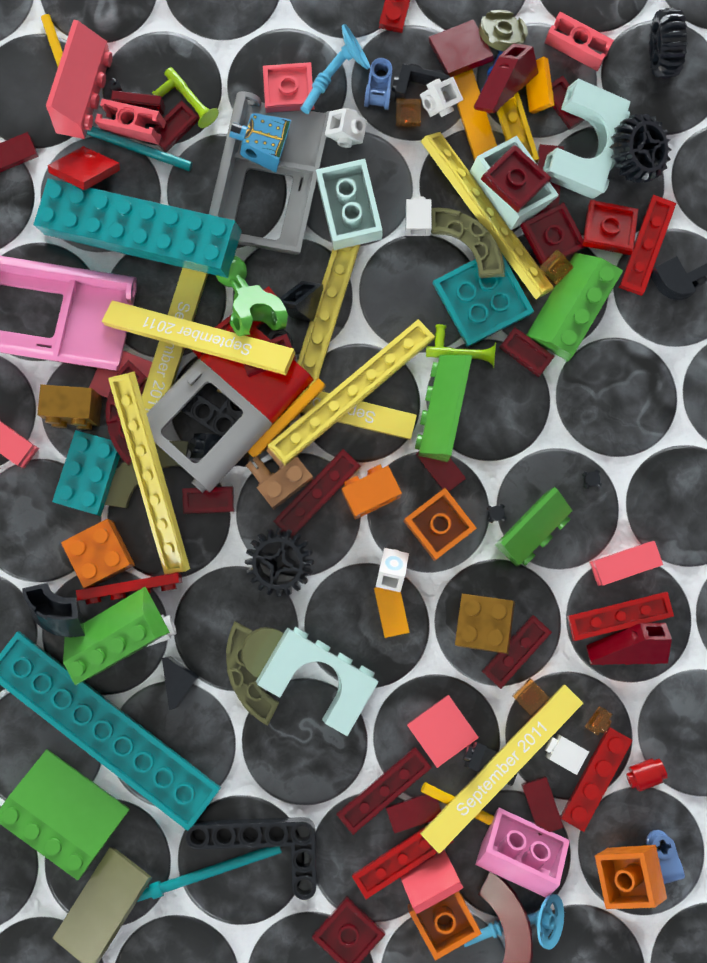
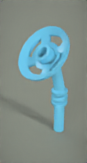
M346 24L342 25L345 45L341 47L342 50L327 68L317 75L312 84L313 88L301 107V111L305 114L310 113L320 94L324 93L331 83L330 78L346 59L351 60L353 58L367 70L370 68L365 53Z
M551 894L545 898L539 911L527 914L530 924H535L537 927L540 945L548 950L554 948L558 943L564 924L563 902L558 895ZM552 903L555 908V914H553L552 909L550 908ZM494 920V924L489 922L487 927L480 929L482 934L465 943L464 947L492 936L495 939L497 934L502 936L504 931L500 920L499 922Z

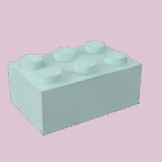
M360 159L317 169V182L333 250L382 240V226L366 160Z

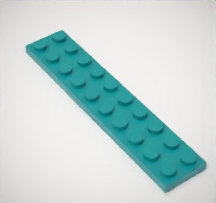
M20 631L16 632L0 653V685L187 831L194 825L221 789L219 785L86 682L75 685L63 664Z

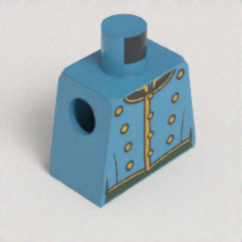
M253 113L247 126L233 122L229 137L242 141L240 151L242 157L273 172H277L291 120Z

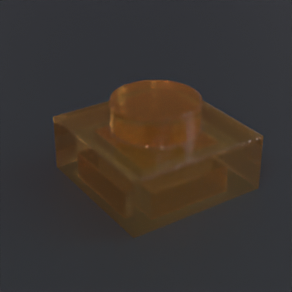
M396 99V126H421V99Z
M558 250L540 266L542 272L555 285L573 268L572 264Z
M531 678L512 695L529 715H532L549 698Z
M599 706L585 725V728L598 736L600 732L604 733L609 728L612 722L610 718L613 714Z

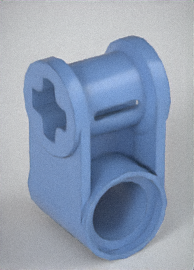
M377 58L371 64L364 107L374 105L384 107L385 110L389 109L392 65L385 58ZM378 70H384L385 72H387V74L382 77L377 76L375 73Z
M661 830L651 831L646 837V845H656L664 884L684 879V870L674 841ZM663 840L664 842L661 843L662 848L658 849L657 847L660 846L659 841Z

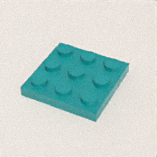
M503 254L504 277L480 278L476 259L433 280L432 284L467 348L534 313Z

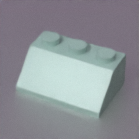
M517 136L477 156L470 170L471 175L510 230L533 218L558 197V193L549 182L517 213L481 180L482 175L514 144L534 161Z

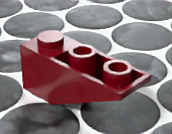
M513 43L498 57L474 105L475 110L487 113L497 112L538 74L533 46Z
M640 623L586 645L590 665L668 664L672 638L666 623Z

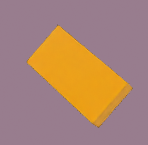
M546 57L536 60L538 74L526 85L529 112L532 114L554 106L549 61Z
M379 587L374 588L384 638L410 633L401 592Z

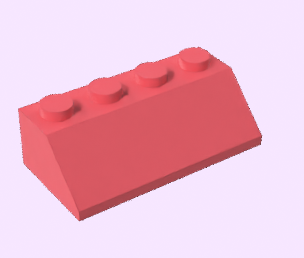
M73 20L46 107L57 134L85 139L87 131L92 129L93 111L99 106V92L106 83L105 72L107 67H110L112 64V52H109L105 39L78 20Z

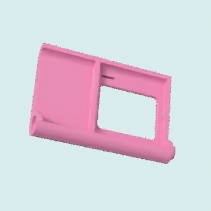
M0 256V285L63 295L55 334L52 338L0 330V353L118 371L127 332L104 326L102 319L112 300L134 305L137 290L136 277Z

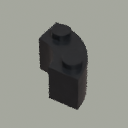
M48 583L22 588L23 596L31 615L42 629L62 637L85 636L83 615L76 597L64 598L57 596L50 590Z

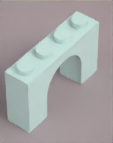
M577 79L568 86L561 110L578 116L593 126L598 136V150L594 158L586 159L559 148L554 149L547 154L543 170L551 177L550 182L591 199L604 193L609 185V179H607L609 171L616 162L615 159L610 158L614 154L613 150L609 148L614 144L611 137L616 134L614 128L620 125L621 121L629 118L630 112L628 108L631 101L581 79Z
M297 627L294 630L287 628L257 678V685L280 698L292 676L302 665L309 662H323L330 665L338 677V691L322 720L328 726L348 736L379 682L373 678L375 673L361 665L360 669L351 665L353 660L342 653H339L338 656L330 653L331 647L320 640H317L316 643L311 642L307 639L309 634Z

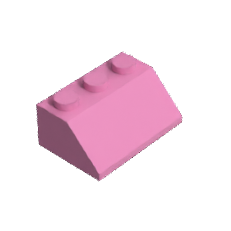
M498 808L493 822L481 843L475 865L546 898L560 885L570 840L553 832H548L532 822Z

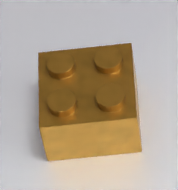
M40 384L37 415L45 419V423H49L52 427L67 428V424L77 426V429L92 430V426H100L102 396L95 390L83 387Z
M462 594L455 646L508 654L515 602L512 600Z

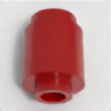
M651 758L630 766L629 773L626 774L631 788H636L639 792L663 783L664 779L668 778L666 769L659 758L656 760Z

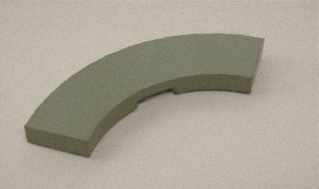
M431 208L432 234L451 236L467 245L475 256L480 278L505 276V266L500 248L490 232L479 221L457 210Z
M169 441L187 457L188 441ZM155 444L162 469L181 467ZM123 462L117 468L105 505L128 508L130 498L139 485L133 463L128 466Z
M234 621L226 648L229 680L238 699L246 710L268 726L280 702L269 695L264 688L257 685V677L253 676L244 667L241 659L243 642L253 630Z

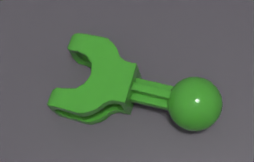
M234 256L228 278L217 275L216 278L222 285L232 287L235 291L232 307L233 313L230 318V325L238 336L250 335L249 330L253 321L266 323L272 330L285 329L288 314L280 298L263 291L259 285L248 286L245 281L247 267L241 258Z

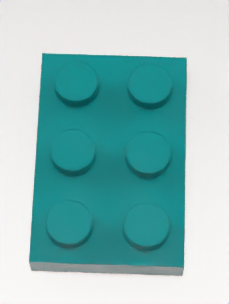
M75 430L52 502L94 515H102L120 458L111 440Z

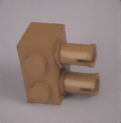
M267 448L266 452L270 454L280 467L279 471L271 474L259 456L253 459L259 467L258 469H256L251 461L247 463L246 467L259 482L256 488L275 510L313 480V476L298 457L292 459L284 466L274 453Z

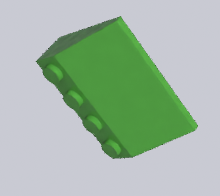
M46 749L1 806L0 824L78 881L89 869L130 808Z

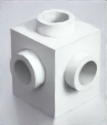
M454 77L441 82L440 78L426 85L428 90L420 94L423 106L428 111L430 117L438 113L443 117L453 112L452 106L463 100Z
M343 108L330 111L325 135L335 140L339 146L350 148L352 145L363 143L367 120L358 115V112L353 109Z

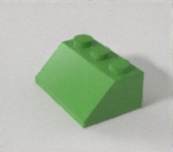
M553 487L512 526L495 546L515 566H520L521 563L526 566L535 557L533 551L539 545L543 548L553 538L551 535L552 531L556 527L562 529L570 521L568 515L573 510L561 493Z

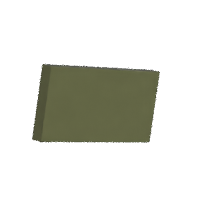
M109 847L52 939L81 963H99L152 877L117 849Z

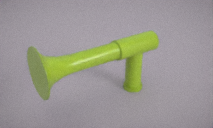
M172 67L168 68L164 73L168 81L155 91H152L153 95L163 97L175 87L198 113L200 118L198 126L200 128L211 125L219 115L217 108L209 109L199 101Z
M435 325V346L426 347V357L439 358L440 355H472V359L487 361L494 368L496 342L494 346L484 350L444 347L446 325Z

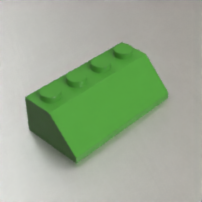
M575 253L529 329L527 336L545 349L569 361L578 349L623 270L603 258Z
M440 355L438 363L433 362L430 376L435 377L433 387L428 386L425 401H429L428 411H422L420 425H424L422 435H417L415 449L419 450L418 456L445 462L449 461L452 455L472 355Z
M143 587L85 622V636L65 637L63 663L74 684L77 685L93 678L170 633L147 588Z

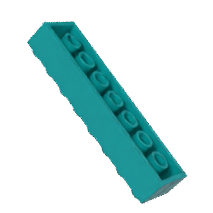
M49 178L47 179L33 224L46 236L225 278L229 276V270L242 233L235 220L94 188L83 190L70 183Z

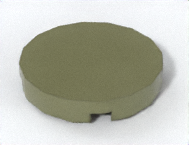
M493 10L481 19L479 34L482 40L490 47L499 51H505L513 43L524 44L528 35L527 26L520 17L519 19L513 17L514 14L510 11Z
M262 627L252 631L245 638L241 659L244 667L253 676L259 677L283 636L280 630Z

